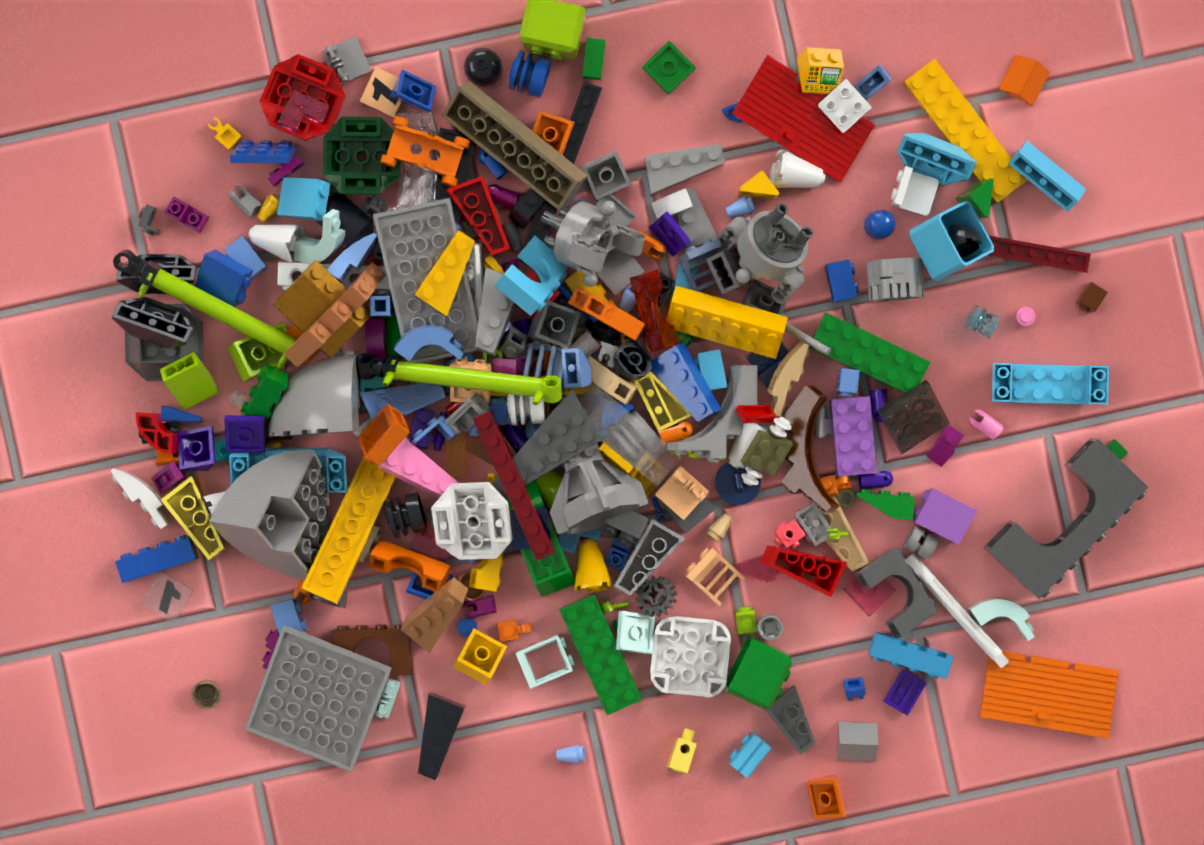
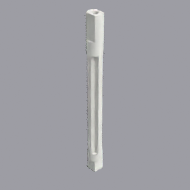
M914 553L905 558L904 560L907 565L913 568L915 575L985 653L1001 668L1009 663L1002 650Z

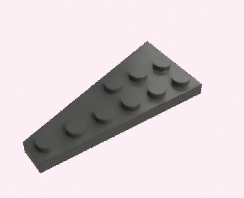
M571 390L513 457L525 486L602 441L574 390ZM497 476L492 484L505 499L508 496L499 476Z

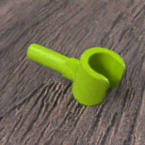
M838 528L826 530V532H829L828 541L838 540L840 537L849 535L848 532H840Z
M610 600L601 603L600 606L604 612H610L616 608L627 607L628 601L612 605Z

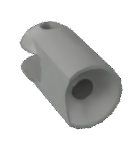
M235 186V189L243 198L240 199L237 194L230 191L229 197L231 201L249 218H252L260 211L262 204L244 187Z
M823 404L815 423V438L833 436L831 409L826 404Z

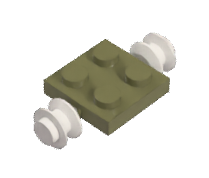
M783 417L775 418L774 422L776 425H770L772 434L758 430L740 460L742 465L746 466L747 473H742L741 476L747 485H758L757 478L763 477L761 471L775 475L793 446L791 440L782 438L787 436L786 430H791L790 422Z

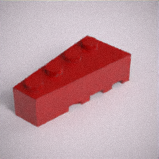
M481 176L448 188V195L489 255L491 254L494 257L510 251L484 177Z
M767 545L759 562L832 597L847 565L846 561L770 545Z

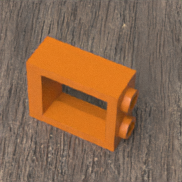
M386 404L358 436L361 444L360 447L364 452V458L368 462H375L380 466L410 433L402 412Z

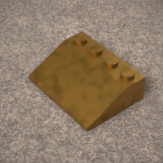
M315 260L279 297L273 306L304 333L346 291V288ZM362 304L342 326L331 334L319 349L331 358L371 316L370 310Z

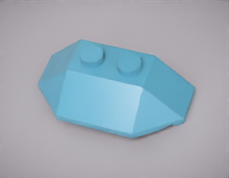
M926 133L904 134L897 150L905 166L913 168V172L937 179L939 184L942 185L969 180L977 163L961 147Z

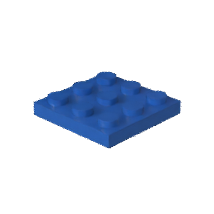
M243 140L231 153L230 163H290L297 152V143H292L289 140H283L280 143H272L271 140H263L261 143Z

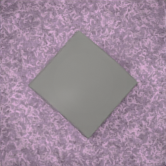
M613 249L606 255L602 271L596 272V274L616 296L645 271L632 255Z

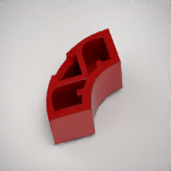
M136 412L138 430L150 446L164 453H177L178 434L165 428L161 421V414Z

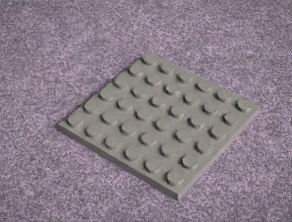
M284 625L245 730L352 772L392 667Z

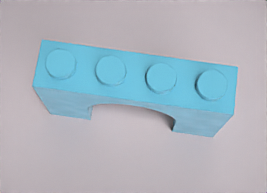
M535 235L519 253L518 257L538 274L541 283L529 279L515 266L511 265L494 285L530 316L536 310L540 312L546 305L545 302L554 294L553 292L561 284L560 282L568 275L566 270L569 267L558 262L554 251Z

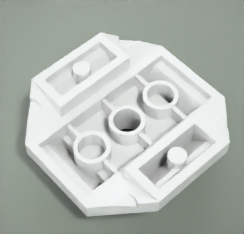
M489 482L452 483L431 507L436 545L446 549L459 560L497 559L513 540L508 502ZM472 517L477 518L479 523L474 522Z

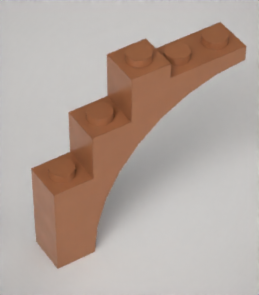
M372 261L346 291L289 346L284 355L296 367L300 366L327 341L331 334L347 321L356 309L367 301L386 274Z

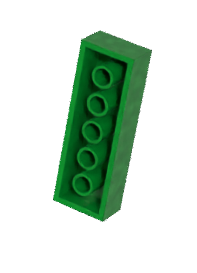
M828 313L823 314L812 338L831 348L830 353L826 355L810 345L808 347L810 350L850 369L860 370L861 374L910 397L915 396L930 364V361Z
M595 593L561 607L559 611L606 715L641 701L642 696L621 650H616L617 641Z

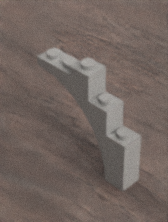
M757 365L730 366V379L726 396L720 407L721 411L715 415L713 420L703 430L694 436L682 441L667 443V451H675V454H687V451L691 450V454H699V458H707V462H719V458H726V439H734V435H742V420L735 411L737 406L758 405Z

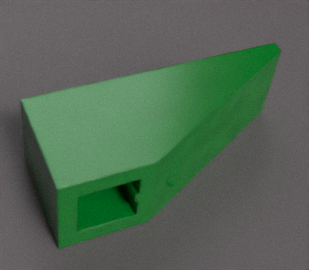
M860 489V493L855 492V496L890 518L913 520L915 497H910V493L898 492L897 496L890 495L891 491L879 490V494H871L872 490Z

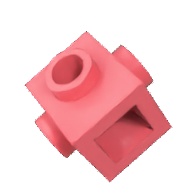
M794 519L788 524L784 522L776 527L777 531L774 534V541L780 548H790V550H793L800 545L799 541L805 537V533Z

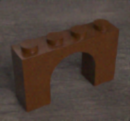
M386 624L375 625V628H368V625H356L354 629H349L348 625H339L337 629L332 630V644L355 652L357 644L365 638L380 639L387 645L390 651L391 676L412 674L411 638L401 631L403 624H395V628H387Z

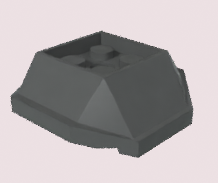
M185 304L167 305L183 310L193 326V331L186 345L165 348L131 336L125 331V361L146 381H163L160 369L192 352H195L201 362L204 361L203 322Z

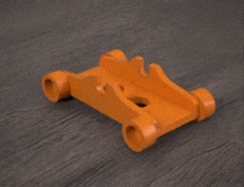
M394 116L392 124L395 126L387 154L382 155L380 163L395 167L398 160L443 175L442 184L450 187L456 186L458 179L455 176L463 150L468 149L470 141L456 136L453 143L436 135L431 136L427 132L408 128L409 120ZM412 144L421 146L419 154L411 152L410 147ZM431 150L439 152L440 157L438 160L434 161L429 158Z

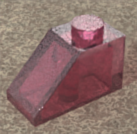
M763 554L734 565L736 570L760 581L765 580V583L775 580V576L779 574L777 571L759 563Z

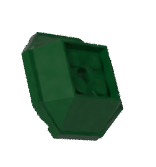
M342 116L323 137V176L342 195H381L401 177V161L397 160L395 167L380 163L382 155L387 154L394 130L381 117ZM363 152L367 153L366 161L359 162L358 155Z

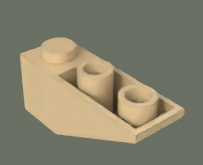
M590 356L588 362L591 366L592 382L619 401L628 404L639 386L621 378L614 370Z

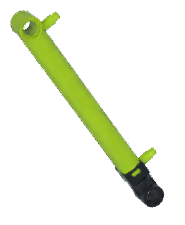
M122 250L114 257L113 265L115 269L139 278L138 281L142 283L138 292L139 297H144L148 288L153 286L282 353L277 368L281 370L286 365L288 358L284 355V352L296 340L295 338L162 270L160 265L152 261L147 263V261L136 256L131 250ZM121 256L129 260L128 265H124L121 262Z
M361 353L356 357L358 377L368 380L377 375L380 378H384V386H388L390 383L397 384L399 380L531 396L534 397L533 405H538L542 398L548 403L558 402L562 398L561 380L557 376L536 378L402 361L399 356L388 355L386 359L380 358L375 360L374 355L371 353Z

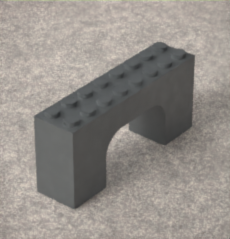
M1090 437L1064 464L1085 485L1088 490L1089 501L1084 511L1054 541L1047 544H1039L1016 522L1010 520L983 547L1038 599L1041 597L1045 598L1051 592L1050 588L1055 583L1059 584L1064 579V573L1068 569H1074L1079 563L1077 560L1082 555L1086 556L1092 550L1091 546L1096 541L1100 542L1106 534L1104 532L1109 527H1115L1120 521L1118 518L1123 513L1127 514L1133 508L1132 504L1136 500H1141L1147 493L1145 490L1148 486L1098 438Z

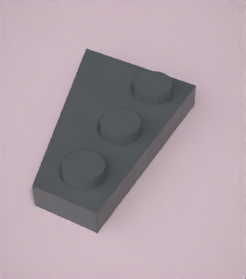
M793 685L778 700L776 699L772 707L766 709V712L801 755L815 744V740L796 687Z

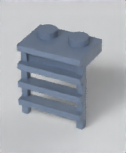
M708 239L700 243L701 247L698 248L695 245L685 249V254L677 258L683 267L682 271L685 272L688 278L687 282H690L692 290L699 292L717 283L716 280H712L697 287L694 280L712 273V271L709 269L692 277L690 269L707 263V258L716 255L715 250L722 246L719 239L715 241Z
M525 344L524 349H528L523 376L529 377L533 351L540 350L535 377L540 378L545 351H549L551 355L547 376L559 377L562 393H564L561 349L568 347L559 348L554 345L550 347L545 346V344Z

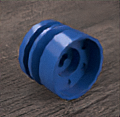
M520 50L510 70L509 89L514 90L516 84L519 83L518 92L521 93L525 85H527L528 95L541 98L552 60L539 56L536 63H532V53H529L525 61V51Z

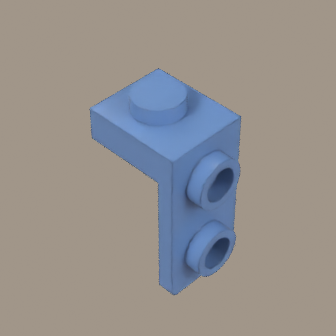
M443 416L439 419L434 417L427 423L428 428L424 431L420 429L412 436L414 439L411 443L415 445L434 428H437L448 442L457 433L449 424H446V419Z

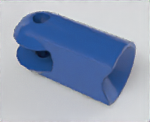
M483 149L479 151V161L487 166L497 180L508 173L509 170Z

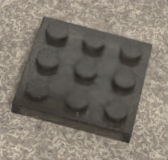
M924 380L877 411L901 454H904L950 424L927 380Z

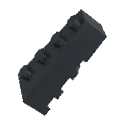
M432 692L428 694L418 774L433 780L437 779L465 705Z

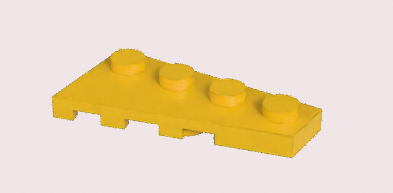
M458 230L415 295L448 316L475 240Z

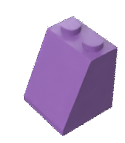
M930 488L929 491L926 490L921 498L923 501L922 505L914 511V520L912 522L959 545L977 510L934 488Z

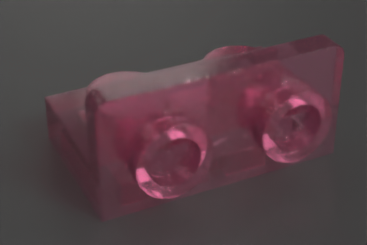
M424 531L416 533L409 550L445 563L450 553L436 545V542L432 540L433 536Z

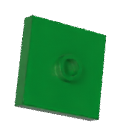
M669 40L642 66V69L667 95H670L696 67Z

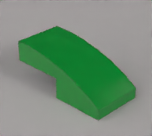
M587 37L582 78L601 80L606 39Z

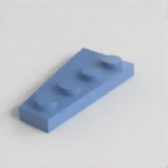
M416 383L360 393L371 420L377 416L386 404L391 405L402 412L403 416H406L446 398L441 385Z

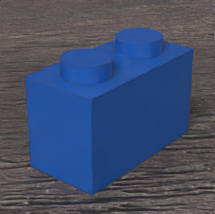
M849 259L826 264L825 269L832 302L856 298L857 293H859L858 283L854 282L853 279L855 274L854 264L850 263Z

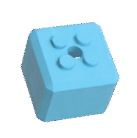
M967 200L912 228L909 232V237L931 279L939 281L994 252V245L972 203ZM954 224L971 226L980 236L982 244H979L980 248L974 253L961 258L947 233L949 227Z

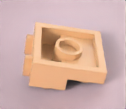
M461 357L460 360L456 358L449 366L491 372V364L486 363L484 359L470 362L467 361V358ZM450 386V401L464 403L477 393L488 405L490 395L489 391Z

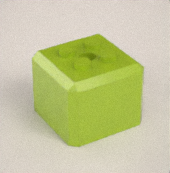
M527 0L519 35L521 46L525 51L532 52L536 56H551V59L562 61V59L574 60L577 58L586 19V9L579 5L556 0Z

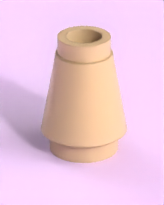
M723 513L722 516L707 528L708 532L706 535L719 543L720 540L724 539L732 518Z

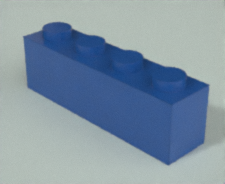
M186 535L176 537V542L168 544V541L156 544L157 548L151 550L149 546L139 549V554L133 556L131 552L121 555V559L115 562L122 583L199 559L194 541L190 537L187 538Z

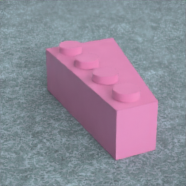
M406 438L377 467L437 498H440L452 483H457L454 478Z

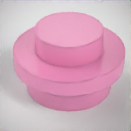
M1029 307L1020 308L1016 313V320L1022 326H1029L1035 321V312Z

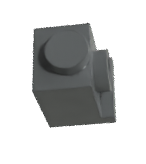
M511 326L504 334L499 350L503 351L506 357L516 359L524 350L527 335ZM512 336H514V337H516L517 339H519V341H518V342L513 341V340L511 339Z

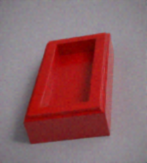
M739 405L735 410L743 423H773L774 419L778 418L769 405Z

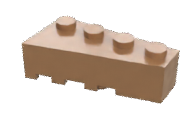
M453 577L407 614L401 631L430 653L463 604L468 588Z

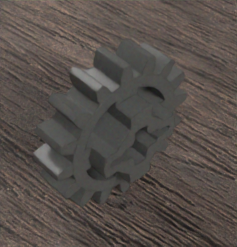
M652 575L650 581L646 579L645 584L640 585L641 590H636V593L639 595V597L635 598L639 602L638 608L642 609L644 614H648L651 617H654L655 614L661 617L662 612L667 615V609H673L672 602H677L673 598V596L677 595V592L673 590L675 586L670 583L669 579H664L661 575H659L658 579ZM660 585L665 586L666 590L661 589ZM646 603L651 604L653 608L648 607Z

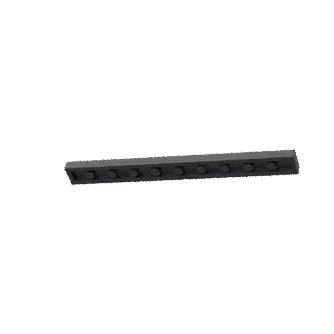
M585 81L570 118L575 123L563 156L573 164H575L602 91V87ZM547 200L535 213L522 250L534 235L544 242L545 237L549 234L551 226L542 223L541 217L547 218L543 214L545 211L556 215L557 209ZM518 258V262L526 264L523 260Z

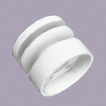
M508 394V415L512 425H517V416H521L522 425H525L526 416H530L532 424H542L545 421V403L543 398L538 405H533L534 397Z

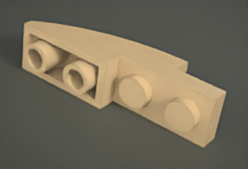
M804 341L797 343L786 354L774 372L767 390L771 395H774L770 407L779 417H781V413L786 409L787 402L785 399L792 388L791 380L798 382L804 373V360L808 358L810 352L809 345Z

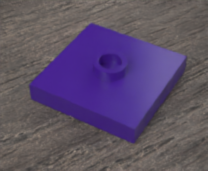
M225 415L226 452L265 453L264 416Z

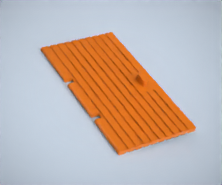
M1002 651L1009 660V663L1001 668L988 656L979 717L1109 739L1118 670L1074 663V668L1069 669V662L1032 655L1030 662L1025 661L1026 654Z

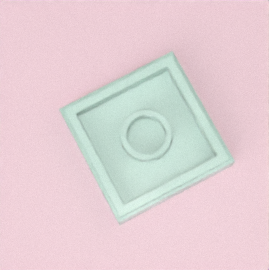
M619 611L616 650L653 654L655 616L651 617L646 614Z

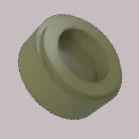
M850 489L839 490V496H836L840 506L844 508L851 507L856 500L854 492Z

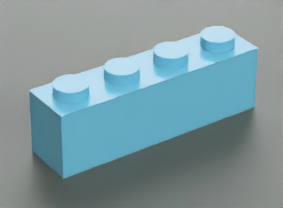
M1028 141L1020 147L1008 163L1067 212L1080 200L1086 191L1084 186Z

